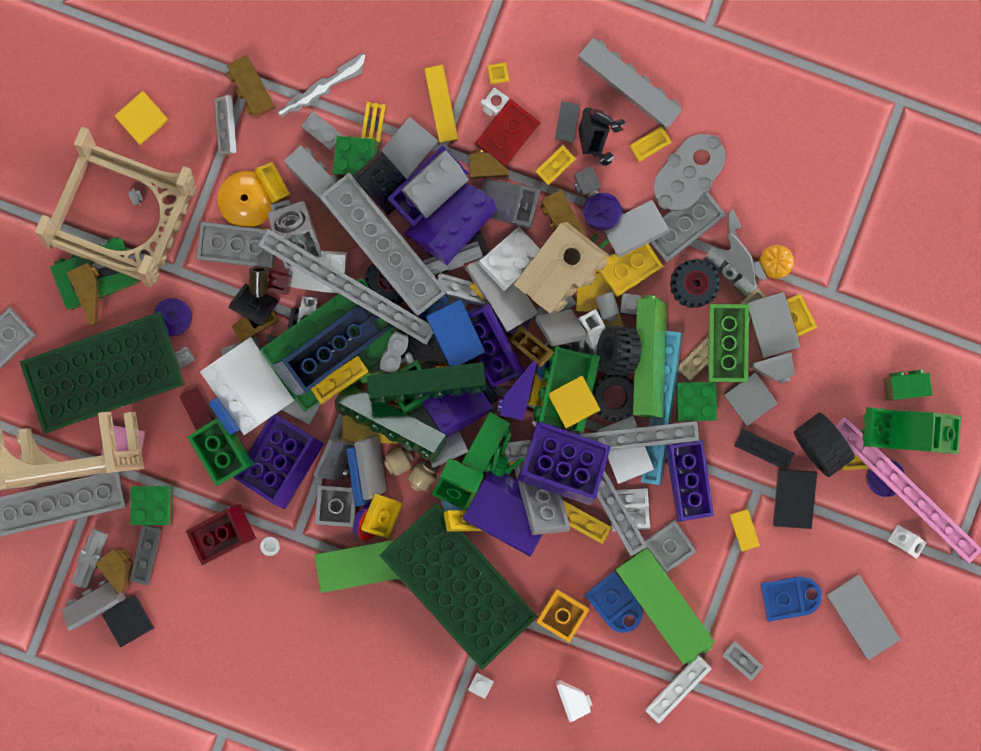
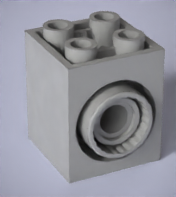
M305 201L268 213L273 232L315 257H323L316 230ZM283 261L286 269L293 267L292 265Z

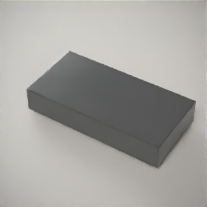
M561 101L555 140L574 142L580 104Z

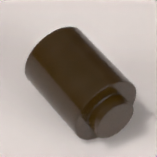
M265 267L250 268L249 292L254 297L265 296L268 293L269 270Z

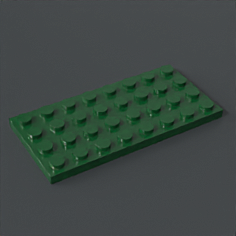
M162 312L151 314L20 361L43 434L96 417L98 413L110 412L186 385Z
M434 503L379 554L381 559L481 670L538 618L462 531H447L444 510L437 503Z

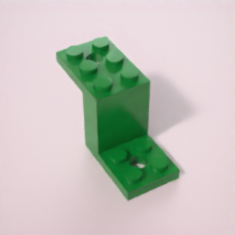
M866 407L864 414L865 428L862 436L863 446L959 454L961 416Z

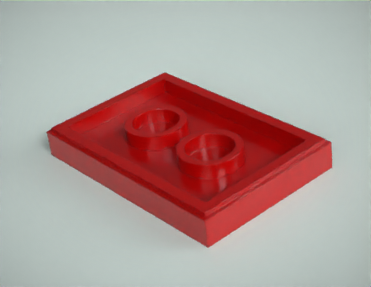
M510 99L476 141L475 145L484 150L485 153L492 155L506 167L541 122Z

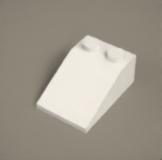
M321 251L323 257L319 259L346 274L347 252ZM295 267L289 268V275H292L290 287L338 293Z

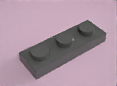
M142 525L129 581L143 585L150 584L162 533L161 528Z

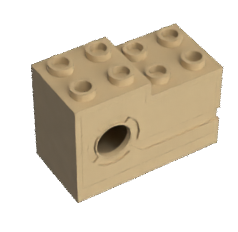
M568 222L560 223L514 285L532 297L531 299L547 312H558L567 304V297L573 296L579 287L588 286L597 278L595 273L603 270L608 264L607 258L609 255Z

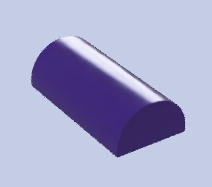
M443 145L387 198L395 210L412 226H415L424 216L400 189L442 151L449 153ZM452 156V158L459 164V166L461 167V169L463 170V172L465 173V175H467L468 172H467V171L464 169V167Z
M485 304L469 312L468 316L485 351L476 356L479 363L483 362L485 375L492 388L522 375L525 371L490 304Z
M703 440L665 445L677 522L714 516Z

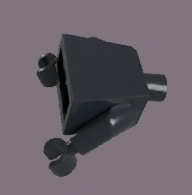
M587 107L582 112L583 115L578 127L582 153L592 154L596 158L599 157L601 165L607 166L614 159L611 152L602 153L610 131L609 126L611 125L612 131L617 133L624 130L620 126L625 125L626 122L623 119L613 121V118L604 114L602 110Z

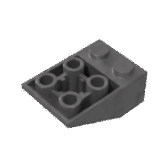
M484 178L481 191L494 200L497 211L489 219L531 229L540 190Z

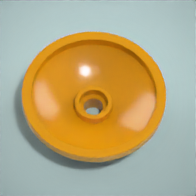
M240 171L232 174L222 183L218 192V207L223 217L232 225L253 228L264 223L269 218L268 213L272 212L271 204L273 203L256 172ZM247 195L248 199L247 201H242L241 197Z

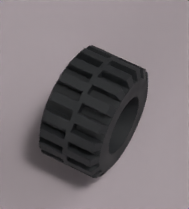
M607 326L602 331L598 339L596 355L600 356L599 368L603 373L630 376V374L635 372L641 359L642 345L640 336L634 328Z
M607 374L594 384L592 394L601 409L597 412L599 416L609 421H621L633 414L634 382L631 378ZM611 386H619L626 393L625 404L618 409H612L604 402V392Z

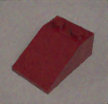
M241 504L227 508L186 530L201 565H205L257 539Z

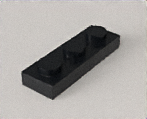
M741 429L734 444L735 447L781 469H788L795 454L744 429Z

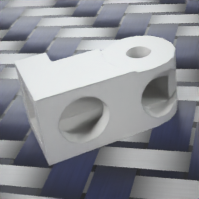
M302 297L297 323L318 309V298Z

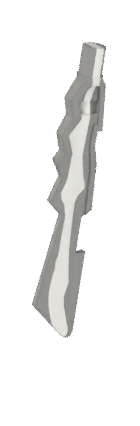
M362 53L337 68L338 73L326 79L323 77L310 86L302 95L301 93L296 95L285 107L278 110L280 116L283 117L289 112H299L302 107L310 106L313 101L317 102L321 95L329 94L331 86L361 75L365 54Z

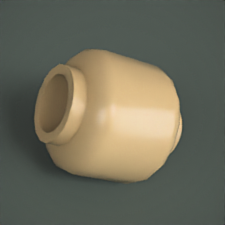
M397 448L386 454V460L383 461L389 474L393 473L395 476H399L411 469L413 458L408 450L404 451L402 448Z
M426 462L416 464L408 475L411 483L410 486L416 491L429 490L437 477L435 468Z

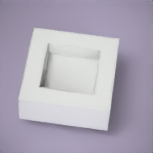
M477 672L468 690L485 699L494 681Z

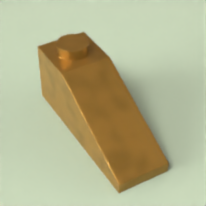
M86 263L67 272L90 325L96 326L98 325L100 286L98 277L100 274L96 266Z
M521 325L508 339L521 353L531 361L537 362V365L540 367L554 353Z

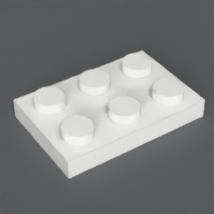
M518 227L482 258L478 264L505 291L521 276L540 251V248Z

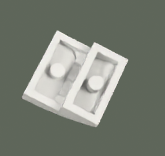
M648 488L616 490L637 529L650 530ZM611 523V532H614L616 530Z

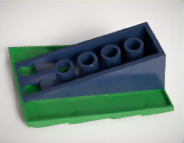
M363 278L358 280L359 283L368 287ZM338 294L259 351L302 410L306 412L319 403L311 390L314 386L356 356H360L366 367L369 368L381 359L384 350L388 348L390 334L394 330H400L343 295Z

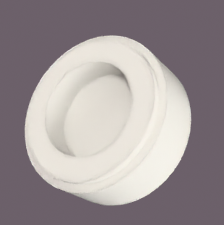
M266 537L262 540L260 549L264 555L273 556L278 553L280 543L275 537Z

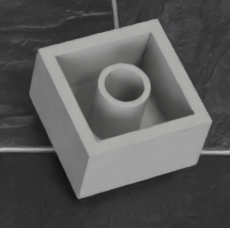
M318 485L315 524L353 527L357 506L354 505L352 487Z

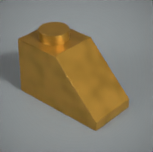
M475 150L473 154H469L471 179L509 177V170L492 155L485 153L484 150Z
M273 311L263 326L243 317L231 327L242 343L278 323L279 319Z

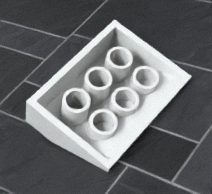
M252 337L200 371L244 435L295 401L289 390L259 351L260 349Z

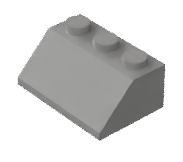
M442 151L400 190L422 215L427 218L469 179L447 151Z
M107 579L99 583L100 587L93 591L91 588L82 593L83 597L76 600V598H73L65 603L67 607L62 609L67 629L72 631L126 600V596L124 593L118 594Z

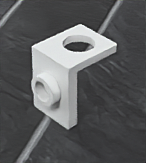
M493 88L487 98L481 101L482 111L489 116L494 115L496 117L509 98L496 88ZM494 95H498L502 99V103L499 106L491 104V98Z
M899 525L896 526L888 539L890 543L906 551L916 559L927 544L919 536ZM920 543L918 550L914 552L915 547Z

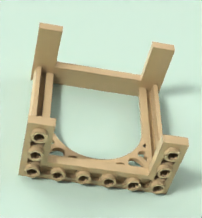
M81 127L74 142V146L79 154L77 162L52 218L42 214L35 234L46 248L52 249V246L141 280L144 286L152 288L153 283L156 284L159 279L160 273L158 271L160 267H163L166 263L167 250L171 249L175 239L173 236L181 228L182 221L180 220L182 215H186L190 204H188L190 197H194L197 190L191 169L183 166L180 173H169L149 167L96 146L89 129ZM90 162L142 182L155 194L160 207V220L155 233L143 245L132 250L115 251L60 231ZM159 188L164 191L162 194L158 193ZM174 195L176 201L173 204L166 205L163 203V199L166 196ZM167 209H173L169 212V216L165 215ZM161 227L164 228V231H163V232H160V231H159V229H160ZM152 243L157 244V246H154L155 252L150 248ZM142 250H146L150 253V256L145 254L143 260H141L140 253ZM134 254L137 262H134V259H129V256Z
M111 412L98 413L104 455L64 462L52 459L40 450L33 439L32 428L19 429L17 441L21 445L22 453H20V460L17 459L4 446L3 432L0 429V490L37 486L43 482L101 473L144 469L136 412L124 413L129 451L117 452Z

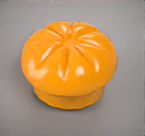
M776 244L768 246L763 250L759 263L766 276L779 279L791 272L794 266V257L787 247Z

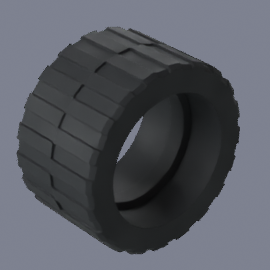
M820 412L794 430L795 438L803 451L826 477H831L855 458L853 450L844 436Z

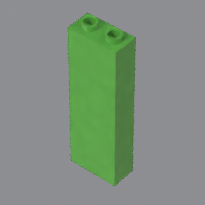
M645 295L644 299H637L636 331L640 336L642 351L634 376L633 415L644 418H664L668 304L663 302L661 298H656L653 295Z
M395 539L315 554L314 558L321 593L399 579L379 556Z
M647 547L615 568L683 665L685 663L691 664L697 659L696 655L702 651L706 653L713 648L712 644L715 641Z

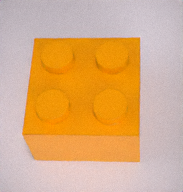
M555 588L536 619V623L570 643L590 609Z

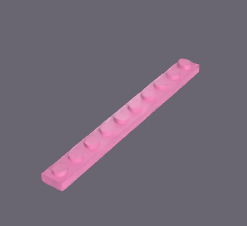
M843 417L835 426L844 436L853 453L957 554L970 564L981 552V548L877 447L863 446V434L846 417Z

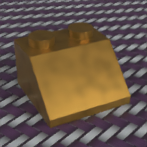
M121 547L113 549L95 563L118 594L129 589L132 568L131 555L125 548L122 549Z

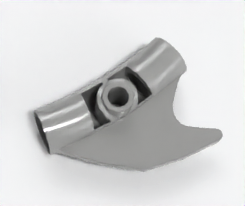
M730 232L728 238L731 249L720 250L712 247L704 260L708 264H712L713 268L725 276L745 297L757 288L753 259L743 243Z

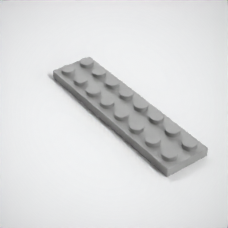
M350 173L319 196L320 200L417 317L447 293L445 288Z
M119 472L97 474L0 497V537L127 507Z

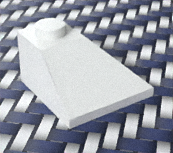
M556 680V686L569 722L575 721L591 712L589 707L593 705L589 695L585 696L584 691L561 680Z

